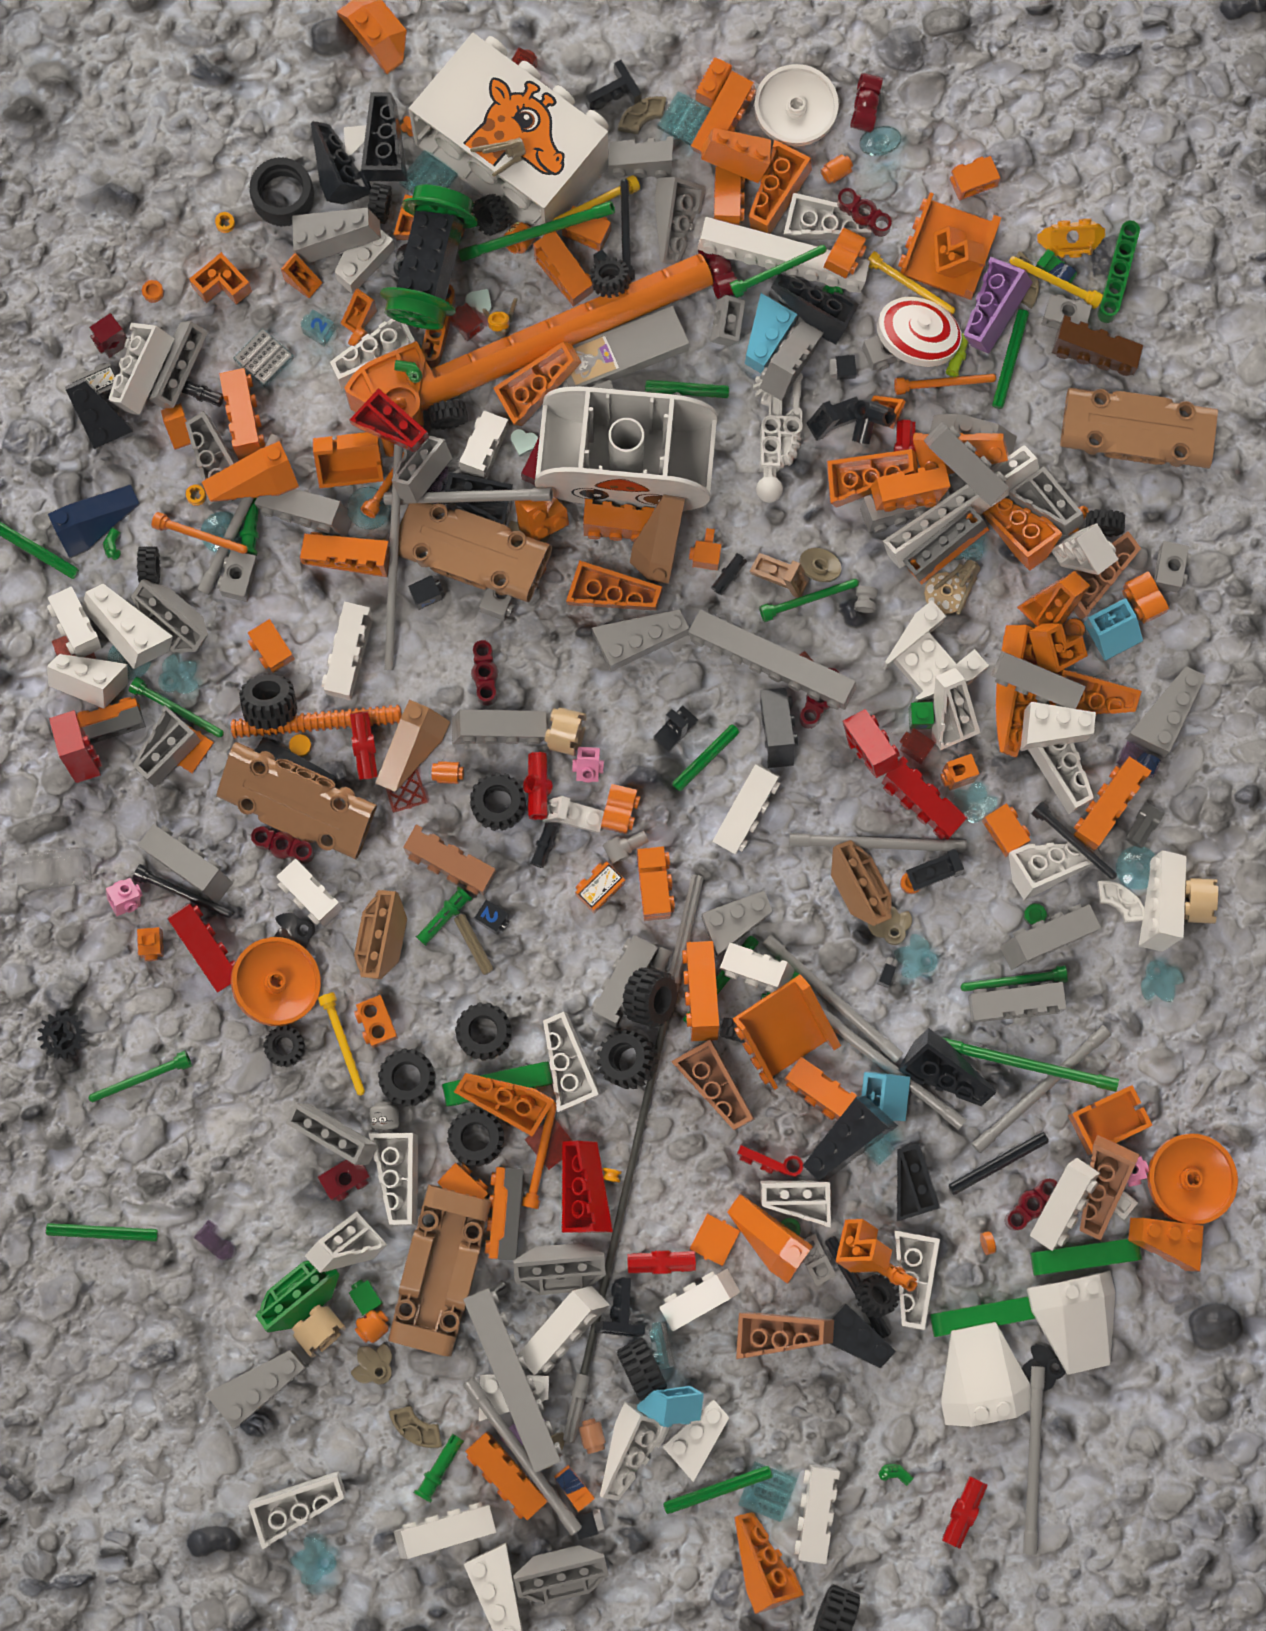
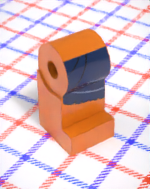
M569 1465L554 1476L578 1512L595 1499L594 1495Z

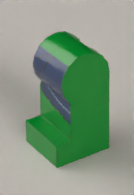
M1047 249L1037 262L1036 267L1072 283L1077 277L1075 269L1064 264L1063 261L1054 256V252Z

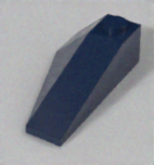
M130 484L68 504L48 513V516L68 557L73 558L90 550L95 545L94 543L103 535H107L114 525L127 517L140 503Z

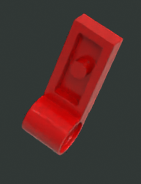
M740 1145L736 1154L740 1156V1161L752 1165L753 1162L761 1165L760 1170L769 1174L775 1171L789 1177H796L803 1170V1161L798 1156H789L781 1163ZM790 1160L796 1161L799 1165V1169L795 1173L787 1169V1162Z

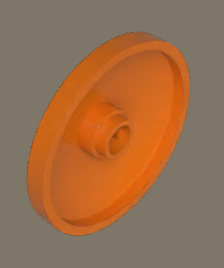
M269 937L252 943L240 954L232 969L231 989L236 1003L248 1017L264 1025L283 1026L298 1021L312 1009L320 992L321 977L316 961L303 946L290 939Z
M1183 1134L1164 1142L1152 1156L1147 1174L1149 1192L1156 1206L1170 1219L1179 1223L1205 1224L1222 1216L1233 1203L1238 1187L1236 1166L1229 1152L1216 1140L1201 1134Z

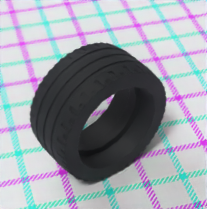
M284 157L271 158L260 164L251 176L249 192L252 204L258 215L269 224L280 227L293 225L292 216L309 214L314 204V187L309 173L299 162ZM281 176L298 180L303 189L300 198L294 204L284 208H275L263 201L262 191L265 185L272 179Z

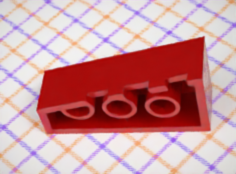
M902 756L898 760L900 766L885 775L881 783L884 785L883 789L889 795L898 797L901 800L900 804L905 809L913 810L917 814L916 818L924 825L928 823L934 829L933 833L940 839H950L966 821L967 817L946 797L941 799L939 797L941 793L933 784H926L922 777L923 774L917 769H910L906 765L908 760Z
M189 902L169 915L167 919L218 993L231 984V974L235 961H229L226 956L229 953L222 942L218 943L214 938L216 933L209 923L206 925L201 917L204 915L197 905L193 906Z
M563 1141L562 1233L613 1232L598 1142Z

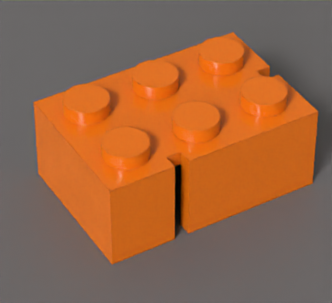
M363 432L337 435V439L334 440L332 436L313 438V454L319 489L384 481L379 437Z
M664 846L637 849L644 921L670 919L671 913L674 912L675 904L674 896H669V891H672L671 874H667L666 870L670 869L669 852H664Z
M1133 1085L1068 1115L1088 1156L1093 1153V1144L1097 1135L1117 1143L1153 1126L1144 1107L1136 1111L1134 1109V1106L1141 1104V1101Z

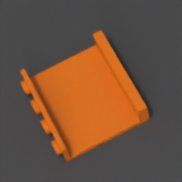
M930 192L928 199L923 198L919 209L922 211L921 217H916L913 224L914 236L909 235L905 248H908V252L906 255L902 254L898 265V267H901L900 273L912 280L972 300L983 267L955 278L936 273L933 233L948 226L965 231L968 240L984 245L986 262L1002 217L993 215L992 221L975 216L933 201L934 193Z
M801 974L733 1018L737 1026L734 1028V1031L740 1040L744 1039L745 1042L742 1045L749 1055H753L750 1060L757 1070H761L759 1073L761 1080L765 1085L769 1083L774 1090L778 1086L773 1076L799 1060L800 1057L805 1056L825 1042L833 1050L841 1047L811 986Z

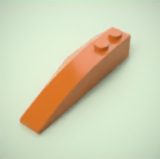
M1006 625L1001 651L1038 666L1029 631L1034 628L1028 625ZM997 683L996 723L999 749L1001 753L1017 757L1021 747L1024 710L1031 702L1037 703L1036 695L1031 692L1024 695L1015 691L1016 686L1008 683V686L1005 687Z

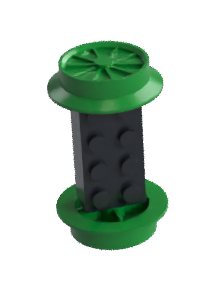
M423 184L417 185L414 188L412 198L402 201L403 209L414 216L397 287L383 288L380 291V295L387 301L384 313L389 318L417 328L440 330L444 326L445 318L456 313V308L446 301V296L462 230L477 226L478 220L471 214L473 201L468 196L446 187Z

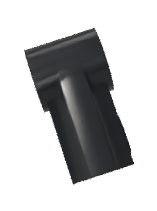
M858 400L853 408L854 416L857 419L852 441L870 444L874 423L890 427L895 422L897 416L894 409L881 405L876 401Z

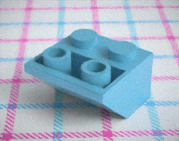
M1126 598L1088 617L1084 623L1104 661L1143 642L1137 616Z
M865 1071L861 1097L867 1096L893 1121H906L910 1077Z
M691 1386L656 1390L651 1392L637 1405V1410L648 1418L659 1422V1425L663 1427H672L673 1424L678 1423L691 1424L692 1421L701 1420L704 1394Z

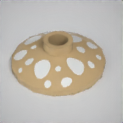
M948 572L937 573L931 577L924 591L927 604L932 600L944 614L955 613L958 610L966 591V585L962 588L960 587L962 580L957 575L937 590L934 589L936 584L950 574ZM948 588L950 594H945L943 589Z

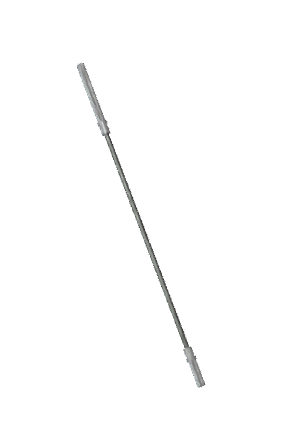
M692 875L669 972L675 978L677 992L682 982L681 975L684 966L682 950H686V942H689L703 882V877L700 875ZM665 1022L663 1026H659L654 1049L658 1053L655 1058L659 1060L654 1068L657 1070L668 1022ZM657 1071L656 1073L652 1072L650 1075L652 1079L650 1081L647 1080L605 1262L606 1275L601 1279L599 1294L604 1299L606 1298ZM601 1315L591 1325L580 1374L577 1373L574 1389L571 1393L572 1400L563 1437L565 1442L574 1443L584 1400L587 1399L588 1394L587 1389L590 1380L588 1372L597 1333H594L595 1323L600 1322Z

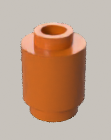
M840 154L824 164V168L820 171L828 184L836 183L852 173L853 163L848 156Z
M438 761V763H433L432 781L459 784L460 780L464 779V767L460 766V762Z

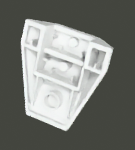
M1111 1270L1059 1283L1027 1288L1031 1311L1067 1375L1110 1365L1116 1293Z
M996 1322L951 1331L941 1396L945 1425L973 1427L1017 1418L1031 1410V1385Z

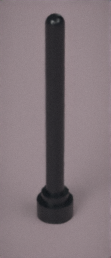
M622 179L620 182L623 263L627 264L630 281L635 280V270L631 265L629 181Z
M1042 801L1031 813L1032 816L1037 820H1045L1111 880L1116 879L1117 873L1050 814L1051 811L1047 804Z
M139 864L134 872L132 880L136 882L152 883L224 917L231 918L233 916L232 910L151 874L148 867Z

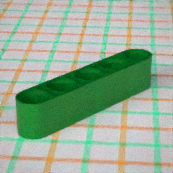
M1133 220L1125 221L1117 235L1102 293V300L1097 312L1098 319L1103 323L1114 321L1121 306L1140 233L1139 224ZM1124 231L1132 232L1133 236L1126 235ZM1119 250H1125L1128 255L1121 254ZM1114 269L1121 270L1123 274H1117ZM1114 288L1118 291V293L1113 294L1110 292L1109 289ZM1104 308L1112 309L1113 313H1107Z
M549 1062L480 1075L481 1077L533 1089L554 1084ZM461 1080L442 1084L446 1107L470 1102L454 1092Z
M1128 1239L1030 1253L1033 1276L1143 1260L1140 1246L1128 1241Z
M1028 1296L929 1314L934 1337L950 1335L953 1330L994 1322L999 1326L1036 1319L1031 1311Z

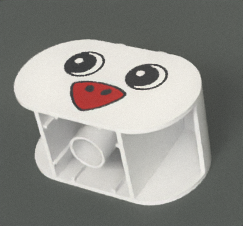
M577 386L552 390L543 399L535 486L536 488H552L554 498L585 504V499H593L592 504L598 505L602 504L603 501L612 502V505L615 507L629 504L637 507V509L642 507L655 508L663 495H669L685 499L683 511L703 507L710 500L717 412L703 401L680 395Z

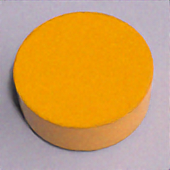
M494 312L488 317V326L493 331L506 330L510 325L509 316L505 312Z
M297 734L290 739L289 749L294 754L304 757L311 751V742L307 736Z

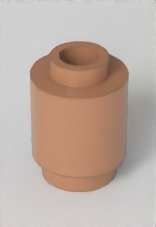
M595 1418L582 1421L583 1426L578 1428L583 1448L587 1450V1454L604 1450V1443L606 1441L601 1422H596Z

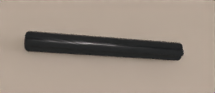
M1042 1132L950 1183L948 1187L953 1195L958 1194L1049 1142L1047 1135Z
M832 1236L825 1241V1244L836 1261L840 1243L835 1236ZM837 1263L854 1294H859L855 1292L856 1288L859 1287L858 1284L861 1282L857 1272H850ZM868 1317L875 1331L883 1339L891 1334L883 1317Z

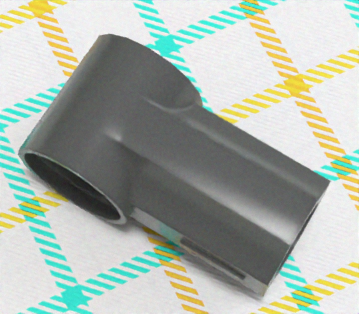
M1145 802L1138 812L1137 820L1131 827L1125 840L1141 849L1165 813Z

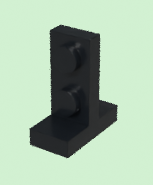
M621 59L614 63V73L618 79L585 96L588 110H599L607 102L613 99L618 100L625 93H627L633 105L642 100L641 91Z
M857 396L834 405L827 401L818 408L806 423L816 441L823 439L829 431L856 421L857 418L854 416L853 408L858 401Z
M683 705L676 712L671 708L666 714L665 724L653 736V739L670 752L697 724L699 719Z
M953 849L948 851L946 855L906 870V873L915 892L950 877L963 875L964 867L957 850Z
M622 1277L614 1280L611 1287L613 1305L610 1309V1318L612 1322L601 1321L595 1323L594 1333L627 1337L645 1335V1326L629 1324L631 1278Z

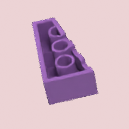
M993 257L989 259V268L987 273L984 274L981 292L977 294L975 309L971 312L964 332L965 338L973 348L988 354L1033 283L1024 269Z

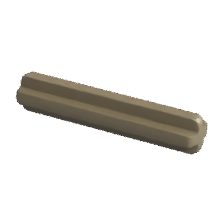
M464 914L458 915L454 918V921L483 975L491 973L493 967Z

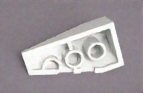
M1069 842L1066 844L1047 843L1046 845L1038 846L1027 844L1009 852L1012 882L1023 900L1042 893L1093 865ZM1098 849L1093 851L1100 859H1103Z
M625 1402L615 1422L600 1492L602 1498L619 1500L635 1480L636 1471L642 1464L646 1465L650 1460L648 1458L649 1454L655 1447L659 1448L670 1429V1427L660 1426L659 1422L648 1418L645 1414L638 1411L636 1404Z

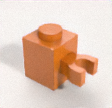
M706 528L705 541H696L695 547H690L689 560H693L692 567L718 571L721 544L713 543L715 529Z
M159 927L137 929L138 956L145 958V961H157L158 957H164L163 930Z

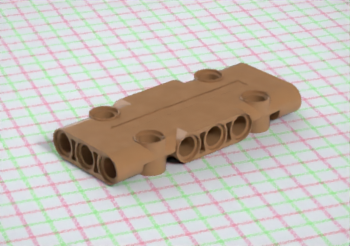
M1069 387L1066 395L1060 447L1081 449L1091 455L1101 452L1106 457L1154 465H1163L1169 462L1175 467H1180L1184 464L1210 469L1214 452L1218 409L1194 406L1188 401L1173 403L1172 399L1124 391H1115L1111 394L1103 389L1090 391ZM1099 398L1104 404L1099 405L1095 403L1094 399ZM1179 411H1185L1188 417L1181 416ZM1089 439L1097 440L1099 445H1092ZM1174 452H1181L1183 454V458L1177 457Z
M439 503L409 504L399 525V557L417 562L421 567H430L432 571L483 590L489 588L495 590L499 595H509L525 602H530L552 551V545L527 537L520 531H512L503 524L460 509H455V511L447 509L445 505ZM445 513L443 518L436 519L439 514ZM517 541H523L519 547H514ZM428 552L424 558H419L421 553ZM506 580L502 586H497L498 581Z
M238 742L230 750L216 797L238 806V809L243 814L249 815L254 813L258 815V819L264 824L282 832H287L293 837L308 843L316 841L323 850L333 849L355 860L362 851L377 808L376 804L360 797L357 798L350 788H335V783L325 776L286 759L275 760V757L270 752L263 751L257 753L255 750Z
M428 1184L421 1214L418 1218L417 1229L412 1237L398 1292L400 1295L395 1307L388 1341L442 1356H452L462 1314L466 1308L463 1299L469 1297L491 1200L479 1199L476 1196L456 1193L454 1190L449 1191L446 1188L443 1189L440 1186ZM426 1214L434 1216L435 1224L433 1226H427L424 1223V1216ZM469 1226H476L479 1229L478 1237L472 1238L468 1235L467 1229ZM403 1303L411 1305V1314L405 1315L402 1313L401 1305ZM446 1315H453L456 1318L454 1326H448L445 1323Z

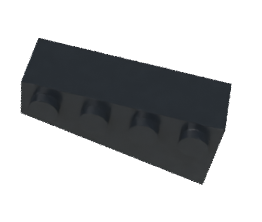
M370 92L361 171L367 181L408 182L398 107L391 92Z
M867 1096L855 1097L802 1166L818 1181L829 1179L848 1165L854 1158L881 1140L887 1133L897 1128L898 1125Z

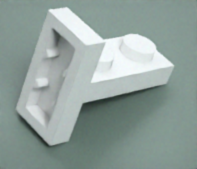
M564 796L547 800L548 818L544 819L543 822H558L594 833L600 832L604 811L570 802V798Z

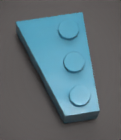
M762 293L760 294L745 358V365L759 373H762L765 367L768 368L770 360L778 352L781 343L787 338L797 319L795 312Z

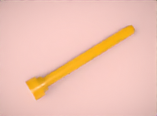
M634 175L625 178L629 181V194L640 190L639 181ZM620 186L555 217L553 220L591 209L596 205L603 204L621 195Z
M876 251L872 252L868 258V267L870 269H880L923 298L942 306L951 315L955 313L953 306L883 262L884 259L881 258V254Z
M1011 257L1009 260L1011 265L1024 269L1026 272L1084 299L1093 309H1096L1102 300V293L1095 290L1087 292L1017 257Z
M334 992L318 997L321 1007L323 1006L324 1010H327L356 1093L362 1096L365 1093V1089L335 1008L337 1006L336 995Z

